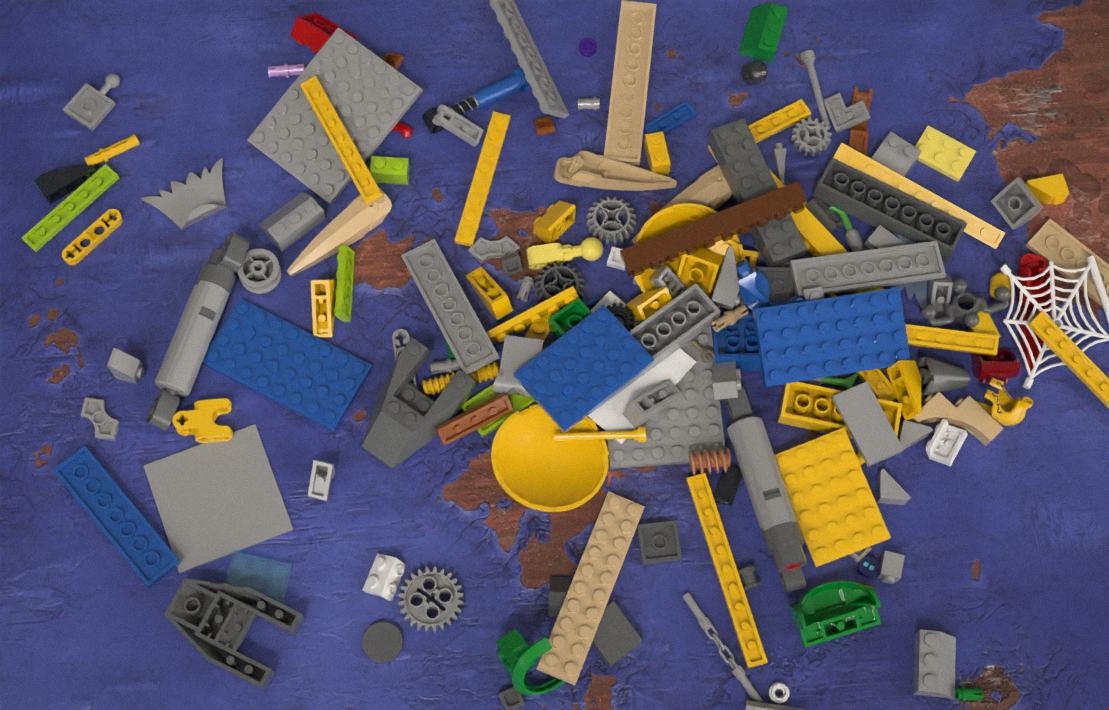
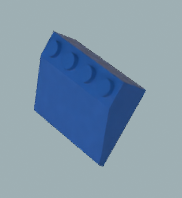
M748 313L747 316L737 320L736 324L729 325L719 332L713 329L714 363L736 361V367L740 368L741 371H761L753 313Z

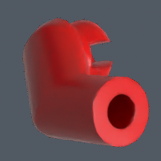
M398 122L391 130V132H402L403 138H411L412 128L403 122Z

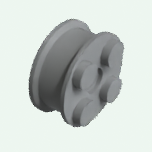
M253 249L246 252L243 262L237 271L242 285L248 291L256 294L272 291L279 284L282 275L276 256L266 249Z

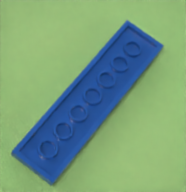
M85 445L53 469V472L148 588H151L181 563Z

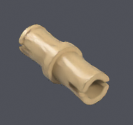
M741 304L732 311L724 312L723 316L711 322V325H715L712 328L719 332L729 325L736 324L737 320L748 315V311L743 312L747 310V307Z

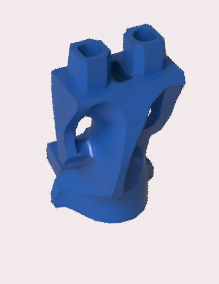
M747 259L736 263L740 293L744 302L751 310L805 302L798 295L783 302L769 300L770 287L764 274L755 265L750 266Z

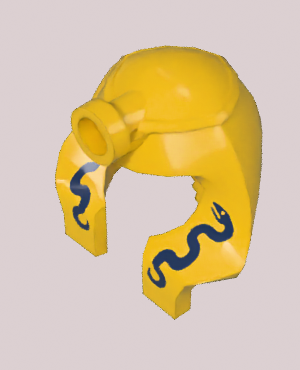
M992 378L990 385L999 389V392L996 394L993 391L987 390L984 397L989 399L993 406L981 402L977 403L1003 426H1014L1024 419L1027 409L1034 404L1033 400L1029 397L1013 399L1006 391L1004 382Z

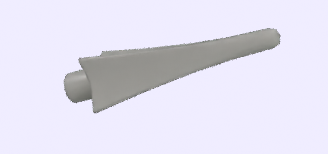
M775 143L772 155L779 180L785 185L787 148L783 149L782 143Z

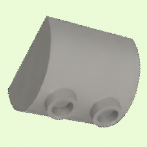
M1021 177L1013 180L991 200V203L1012 230L1029 222L1043 209V205Z

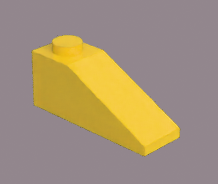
M482 267L465 275L479 298L496 320L513 311L507 294Z
M336 279L311 280L313 335L318 338L333 337Z
M899 360L886 370L898 403H902L901 411L904 419L909 421L921 413V375L915 360Z

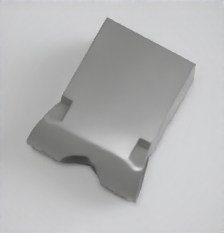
M505 335L500 371L494 381L492 392L519 393L525 397H532L517 381L514 373L545 350L544 340Z

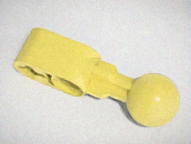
M589 237L584 239L579 246L550 243L529 247L526 252L529 269L538 270L545 269L546 265L552 267L554 262L557 266H560V262L564 264L565 261H572L574 257L582 256L585 260L595 261L602 256L604 248L599 239Z

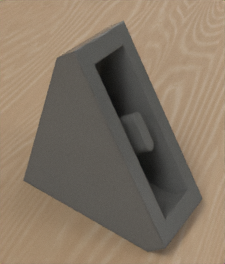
M550 576L548 617H558L570 587V577Z

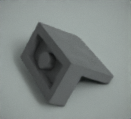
M818 198L812 199L806 205V208L830 233L844 225L829 206Z

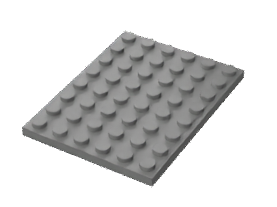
M339 27L247 139L250 144L330 205L334 203L352 178L300 84L316 75L365 163L423 92L422 88Z
M711 326L680 348L693 358L696 363L675 385L682 394L651 419L640 425L646 426V442H638V440L632 438L626 439L621 444L616 439H607L610 469L689 463V450L693 455L695 449H698L700 454L703 449H706L709 454L710 449L713 448L717 454L718 448H722L725 453L720 399H714L712 385L714 358L705 354L709 362L704 363L701 360L699 351L691 344L695 340L705 351L711 350L714 353Z

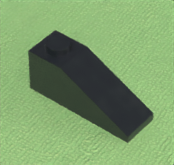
M93 165L50 170L47 173L41 174L34 181L51 205L80 187L96 173Z

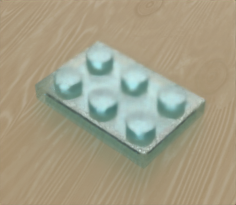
M234 551L225 584L249 587L283 604L293 565Z

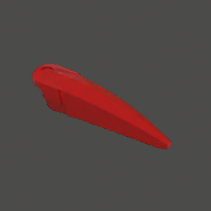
M1031 253L1023 254L1019 258L1017 276L1022 278L1034 277L1042 273L1049 266L1048 261L1044 257ZM1048 271L1044 276L1035 280L1018 281L1022 286L1026 287L1039 286L1050 277V272ZM1050 281L1040 289L1026 290L1030 295L1041 294L1050 289ZM1018 288L1017 307H1018L1019 297H1020V289H1019V288ZM1051 292L1034 299L1037 303H1044L1051 299ZM1024 293L1018 320L1022 315L1027 299ZM1030 300L1023 318L1025 321L1030 317L1034 307ZM1051 303L1041 307L1047 309L1051 306ZM1037 308L1033 318L1040 312ZM1018 324L1028 341L1036 362L1040 352L1034 338L1025 325ZM1019 333L1021 347L1031 371L1033 368L1032 360L1025 342ZM1035 334L1042 348L1043 341Z

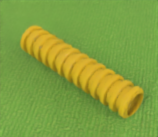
M492 362L491 365L489 363L487 366L468 374V376L475 380V382L479 381V383H482V380H485V382L488 379L493 380L499 373L498 365L496 362ZM452 372V375L446 374L445 377L441 375L440 378L434 377L433 380L429 378V381L423 380L422 385L425 395L428 397L429 394L435 395L436 392L440 394L454 377L455 373Z

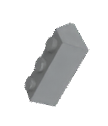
M302 192L258 225L282 252L326 218L324 210L310 195Z
M921 629L915 633L913 695L955 698L956 637L940 631Z

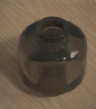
M760 60L745 63L741 69V79L749 86L760 84L766 80L768 68Z

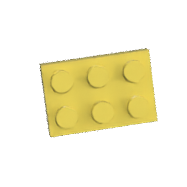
M930 126L926 127L915 146L922 151L918 161L959 182L976 153L972 148Z

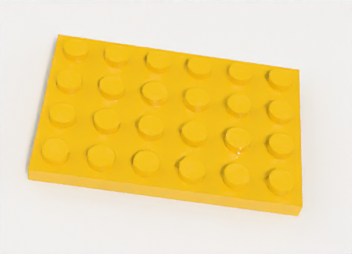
M845 428L775 455L800 530L816 567L891 539Z

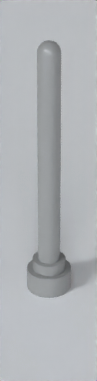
M806 50L800 54L802 63L807 66L821 121H824V127L829 126L830 130L829 118L813 64L816 57L813 50Z

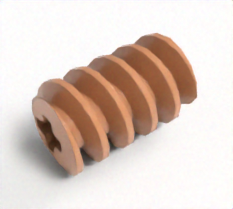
M713 448L710 449L709 454L706 449H703L701 454L698 449H695L693 455L689 450V465L693 475L696 474L697 469L703 474L705 468H707L709 474H711L712 468H715L716 472L719 473L720 467H723L726 473L731 465L729 448L725 449V453L722 448H718L717 454Z

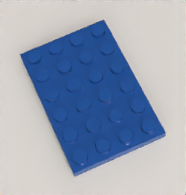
M603 304L514 373V377L561 431L566 433L652 365L654 359Z

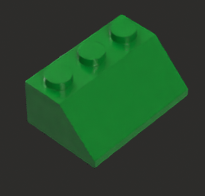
M774 3L752 7L738 54L772 63L789 7Z
M578 297L548 319L549 330L559 339L592 312Z

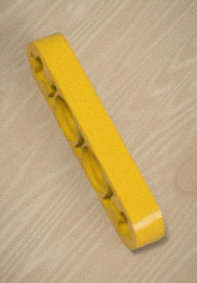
M109 209L64 248L62 258L66 264L76 265L115 231L123 222L121 213L116 209ZM113 216V217H116L117 219L114 221V220H111L110 217ZM103 227L104 232L102 234H95L96 228ZM83 240H90L89 246L82 247L80 245ZM68 254H74L75 257L71 258L68 256Z

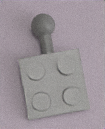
M116 74L107 75L106 83L99 91L86 83L63 108L64 113L93 132L116 105L113 100L105 96L111 88L119 86L120 78Z

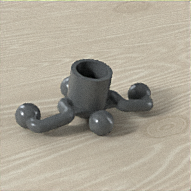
M958 278L953 281L952 286L954 292L958 294L954 297L952 304L946 307L947 317L935 319L936 308L931 304L925 305L921 313L933 326L951 324L955 321L965 323L969 327H975L980 321L976 313L991 314L1008 307L1010 291L1005 286L998 287L995 290V297L1001 302L988 306L985 299L965 291L967 289L966 281ZM958 304H965L970 309L964 310Z

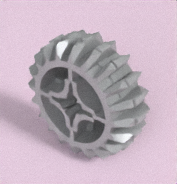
M607 196L605 201L602 198L599 199V203L594 201L593 207L589 208V213L586 216V225L589 227V233H593L594 238L599 237L601 242L606 240L607 245L610 241H613L615 245L617 240L622 243L624 238H630V234L634 232L633 227H636V214H633V208H629V202L623 204L624 199L622 198L618 201L616 196L613 197V200H610V197ZM598 215H600L601 219L603 220L601 225H599L596 220ZM622 215L626 219V224L624 226L621 224L620 221Z

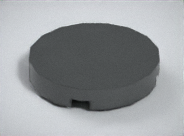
M375 623L363 635V650L368 658L375 662H391L398 657L402 650V634L391 623Z

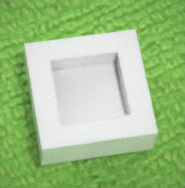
M612 246L606 266L625 271V266L620 257V250L623 249Z

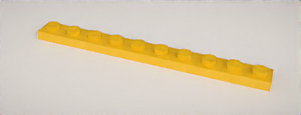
M843 143L840 144L833 157L968 223L964 232L994 249L998 247L1005 235V232Z
M706 473L688 477L686 482L747 669L766 664L768 661Z

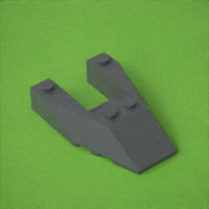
M411 338L401 351L380 389L362 443L364 449L392 469L438 435L435 427L454 418L477 387L475 380L460 370L456 372L435 402L409 384L431 354L426 346L414 338Z
M184 578L164 613L167 619L207 661L263 691H266L275 672L271 668L237 652L255 618L257 617L293 636H296L305 619L302 613L249 587L211 583L209 581Z

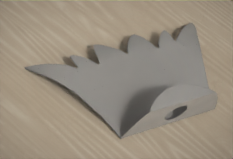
M223 157L216 162L210 173L205 167L201 179L195 173L190 172L186 185L177 181L171 182L172 193L159 190L162 197L147 196L140 199L162 211L181 230L227 207L222 181Z

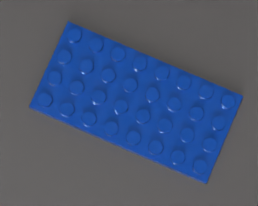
M900 287L752 310L764 387L892 367L899 360H911Z
M241 298L209 346L202 362L203 365L332 432H335L373 368L371 364Z

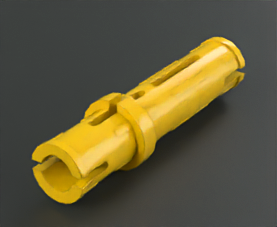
M133 134L109 147L98 149V152L84 157L88 166H95L103 161H109L108 159L138 146L140 143L136 135Z

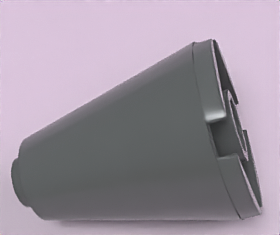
M921 357L917 361V367L921 375L922 395L963 389L971 381L970 374L964 368L929 357Z

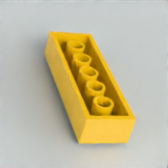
M801 382L786 383L784 385L777 423L828 434L845 428L848 437L852 438L832 400V396L843 391ZM877 398L896 436H898L902 403Z

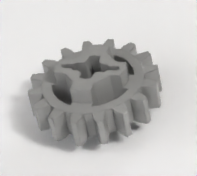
M811 117L808 118V121L801 119V122L796 123L792 131L791 141H795L793 147H799L798 152L805 151V156L808 152L812 156L815 155V152L821 155L823 150H827L831 142L832 133L828 132L829 126L824 127V121L818 123V118L815 121H812Z

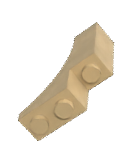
M940 392L935 396L931 394L924 401L925 405L921 408V413L910 420V422L923 425L927 423H941L942 419H946L948 424L966 430L985 446L1004 429L971 396H968L965 400L961 398L953 405Z

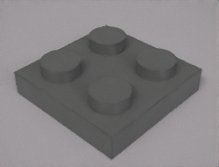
M677 520L637 525L642 565L682 561Z

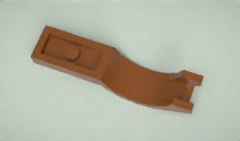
M854 87L851 105L863 100L869 112L873 89L869 88L868 93L858 92V87ZM868 120L849 128L848 146L867 156L869 135Z

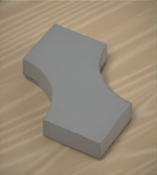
M508 236L497 241H489L480 237L468 249V253L480 263H483L492 258H501L519 252L521 247Z
M85 397L81 417L90 420L94 424L95 437L97 439L116 441L120 422L107 415L105 400Z

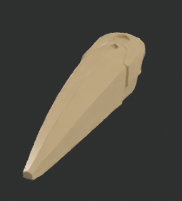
M579 151L571 158H559L553 175L554 179L560 183L607 190H658L675 188L677 185V181L670 177L588 151Z
M717 165L700 176L696 182L683 190L661 210L682 203L704 205L713 210L722 206L729 200L732 192L720 166ZM637 235L631 241L633 244L635 243Z
M380 189L383 196L367 205L360 194L310 242L286 272L290 276L298 274L339 252V246H349L363 238L365 234L381 224L390 213L392 207L390 199Z

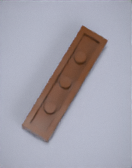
M503 392L435 428L442 444L445 446L514 410L507 394Z

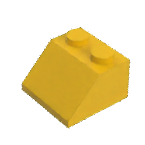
M558 201L555 205H550L546 211L547 213L542 217L539 216L534 221L533 233L546 244L554 243L575 223L576 206L574 204Z
M702 248L698 249L695 254H685L682 256L677 277L687 289L697 283L704 293L710 297L724 256Z

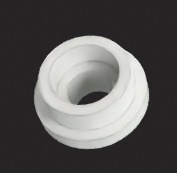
M774 683L769 689V697L775 703H784L789 698V689L783 683ZM776 690L782 691L781 697L776 696Z

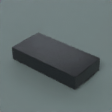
M730 465L726 473L724 470L722 471L714 495L715 502L729 507L732 506L742 477L740 468Z

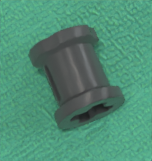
M755 566L746 567L738 571L744 581L745 591L761 586V582H758L755 574Z

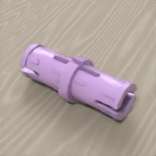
M284 63V65L268 66L269 78L279 76L289 78L290 76L300 75L305 69V64L288 65V63Z

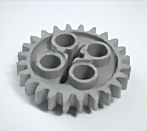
M426 567L425 573L418 569L417 576L411 573L412 580L405 579L407 587H400L404 593L398 594V597L403 599V601L398 602V605L404 607L400 612L401 614L407 613L404 620L408 621L411 619V627L418 624V631L425 627L426 633H428L430 628H433L434 633H436L439 626L444 631V624L451 627L450 620H458L455 613H462L458 606L464 605V602L459 600L464 595L463 593H458L462 587L461 585L455 586L458 582L457 578L450 580L452 573L445 576V570L442 569L438 573L436 567H434L432 572ZM427 582L435 584L431 590L425 589L424 585ZM416 590H422L429 598H432L434 596L435 602L440 606L446 608V610L442 611L432 601L428 603L427 597L417 592ZM446 593L451 596L447 602L440 600L442 594ZM416 597L422 599V603L419 606L411 604L412 600ZM432 609L438 611V615L435 618L427 616L428 612Z

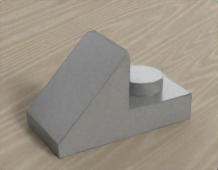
M318 459L313 460L308 497L327 501L331 481L335 476L334 463Z

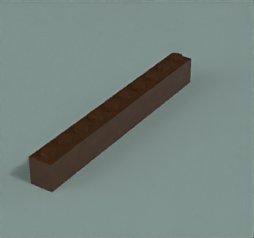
M799 181L620 250V257L628 276H639L646 269H656L661 267L664 262L677 261L682 255L695 254L700 248L705 247L707 249L714 246L718 241L723 240L725 242L732 239L733 235L739 233L741 235L751 231V228L756 226L758 228L764 227L769 224V221L774 219L776 221L782 220L787 217V214L792 212L794 214L800 213L806 207L807 199Z

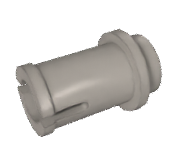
M596 96L586 99L578 98V110L594 109L596 111V109H600V98H596Z
M524 276L520 280L521 285L516 296L517 299L520 298V301L524 302L528 301L531 288L534 287V279Z

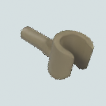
M695 340L691 342L701 354V360L704 363L709 362L705 354L714 358L713 351H705Z

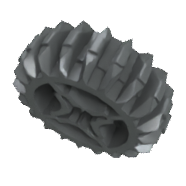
M555 262L552 264V267L546 265V270H540V275L536 276L537 282L534 283V287L537 288L535 289V294L538 295V301L544 302L553 297L551 295L559 294L561 289L557 286L558 282L561 285L562 291L573 286L579 298H583V292L585 291L583 284H585V280L581 278L582 273H576V267L570 269V263L567 266H563V262H560V266H557ZM554 277L553 282H550L549 285H545V283L550 278Z

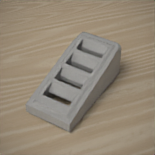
M668 266L657 268L649 278L657 288L667 287L672 299L678 297L675 294L679 290H681L680 294L687 290L685 285Z

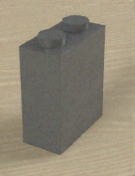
M614 601L610 604L607 603L592 641L593 647L610 668L643 642Z

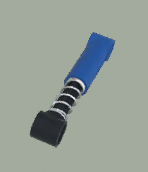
M519 67L511 75L473 92L469 99H463L462 102L448 107L459 115L466 114L465 112L473 111L475 107L482 109L518 91L525 92L532 87L525 79L523 69ZM437 108L429 109L422 115V119L431 134L438 133L444 129L442 126H437L432 122L434 115H437Z

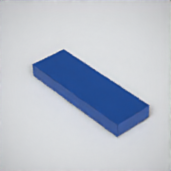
M685 100L644 125L643 132L645 134L663 132L665 136L696 117L697 112Z

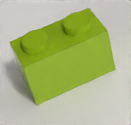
M371 156L370 173L376 183L408 185L410 172L408 158Z

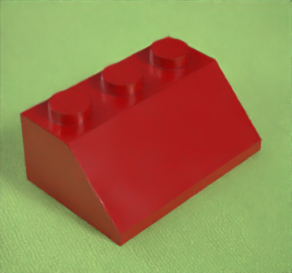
M316 12L298 16L290 35L296 39L297 43L310 47V50L315 53L320 51L338 27L356 41L358 40L356 35Z

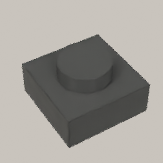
M518 252L500 258L505 277L523 271Z
M514 687L498 694L505 710H516L525 706L521 694Z

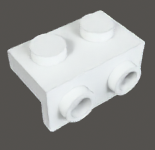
M942 419L941 423L936 425L932 439L926 444V452L929 459L951 467L968 435L967 431L951 426L946 419Z
M377 553L362 591L383 597L387 601H392L406 564L396 557Z

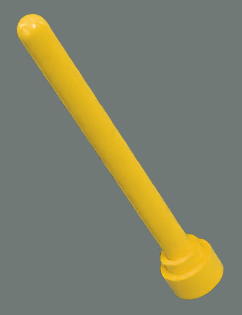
M640 426L638 429H634V431L552 434V439L555 441L634 438L638 442H646V426Z

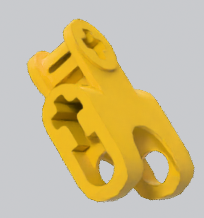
M226 398L196 401L194 403V410L179 411L173 416V425L178 434L182 436L195 435V441L199 443L231 440L233 438L232 429L229 426L215 424V420L218 416L231 411L232 402Z

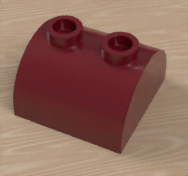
M998 349L997 356L971 353L972 371L974 377L979 379L981 383H990L992 378L1009 382L1010 378H1016L1019 374L1021 361L1010 349Z

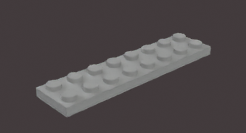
M489 0L491 8L497 15V21L502 25L503 33L511 44V50L516 54L518 64L525 73V79L530 83L533 89L532 93L540 104V110L545 114L565 119L570 114L514 0Z
M432 239L401 255L463 373L468 375L499 359L498 353L436 240Z
M937 241L791 260L789 263L796 295L803 298L802 290L822 287L823 293L826 295L942 279L946 276Z

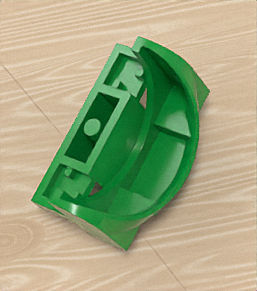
M853 581L823 583L807 591L798 602L788 605L792 622L798 627L804 648L881 624L877 609L881 607L879 598L872 585L864 581L859 583Z

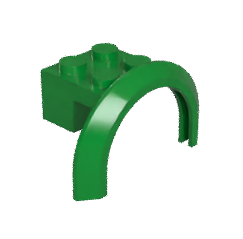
M514 629L496 641L498 647L496 653L507 673L510 672L512 675V684L520 694L537 696L550 692L565 683L563 680L554 678L545 684L531 686L525 678L527 670L536 664L535 660L552 649L546 636L528 647L518 630Z

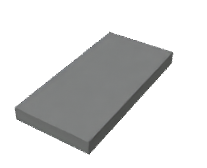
M868 381L832 396V400L867 467L903 452L904 449Z

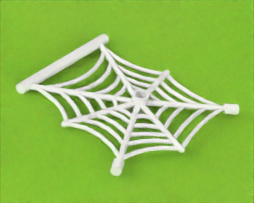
M1094 255L1087 257V267L1073 270L1060 268L1053 265V261H1050L1049 266L1042 273L1034 277L1022 278L1014 276L1006 264L999 268L1005 276L1008 275L1010 278L1011 304L1006 319H1003V323L1006 324L1024 360L1029 375L1023 384L1025 389L1031 388L1034 381L1033 378L1041 372L1052 367L1066 365L1064 362H1059L1046 366L1036 372L1039 364L1057 356L1052 354L1042 359L1044 352L1050 350V348L1045 343L1041 348L1037 337L1028 326V323L1035 314L1036 308L1040 312L1043 311L1060 329L1067 330L1064 332L1066 335L1071 331L1076 332L1069 337L1070 339L1080 333L1086 334V336L1081 337L1075 342L1076 345L1091 336L1104 338L1086 345L1081 350L1082 352L1097 343L1109 341V335L1094 317L1087 296V274L1091 270L1109 324V299ZM1054 268L1070 273L1084 271L1080 279H1064L1054 276ZM1048 271L1050 272V277L1039 286L1026 287L1022 286L1018 281L1035 280L1044 276ZM1054 279L1064 282H1077L1074 289H1063L1055 286ZM1083 280L1087 309L1096 326L1103 334L1097 333L1089 325L1082 312L1078 289ZM1050 281V289L1041 294L1030 295L1026 290L1040 289ZM1015 283L1020 289V297L1017 311L1013 318L1009 319L1013 310ZM1055 289L1062 292H1071L1068 298H1060L1055 296ZM1051 292V299L1044 303H1037L1034 299ZM1024 293L1027 297L1025 307L1020 319L1015 320L1019 314ZM1075 294L1080 316L1091 331L1084 330L1075 318L1072 310V299ZM1055 299L1066 302L1062 308L1056 306ZM1030 300L1034 307L1030 317L1025 321L1023 318ZM1051 303V306L1047 309L1041 307ZM1068 306L1072 319L1078 328L1073 327L1068 320L1065 312ZM1056 309L1060 311L1057 317H1056ZM1052 310V318L1046 312ZM1062 316H1064V319L1069 326L1063 325V322L1061 320ZM1009 323L1015 324L1025 342L1033 364L1031 371L1023 349ZM1018 324L1025 325L1034 338L1040 352L1036 362L1028 341Z

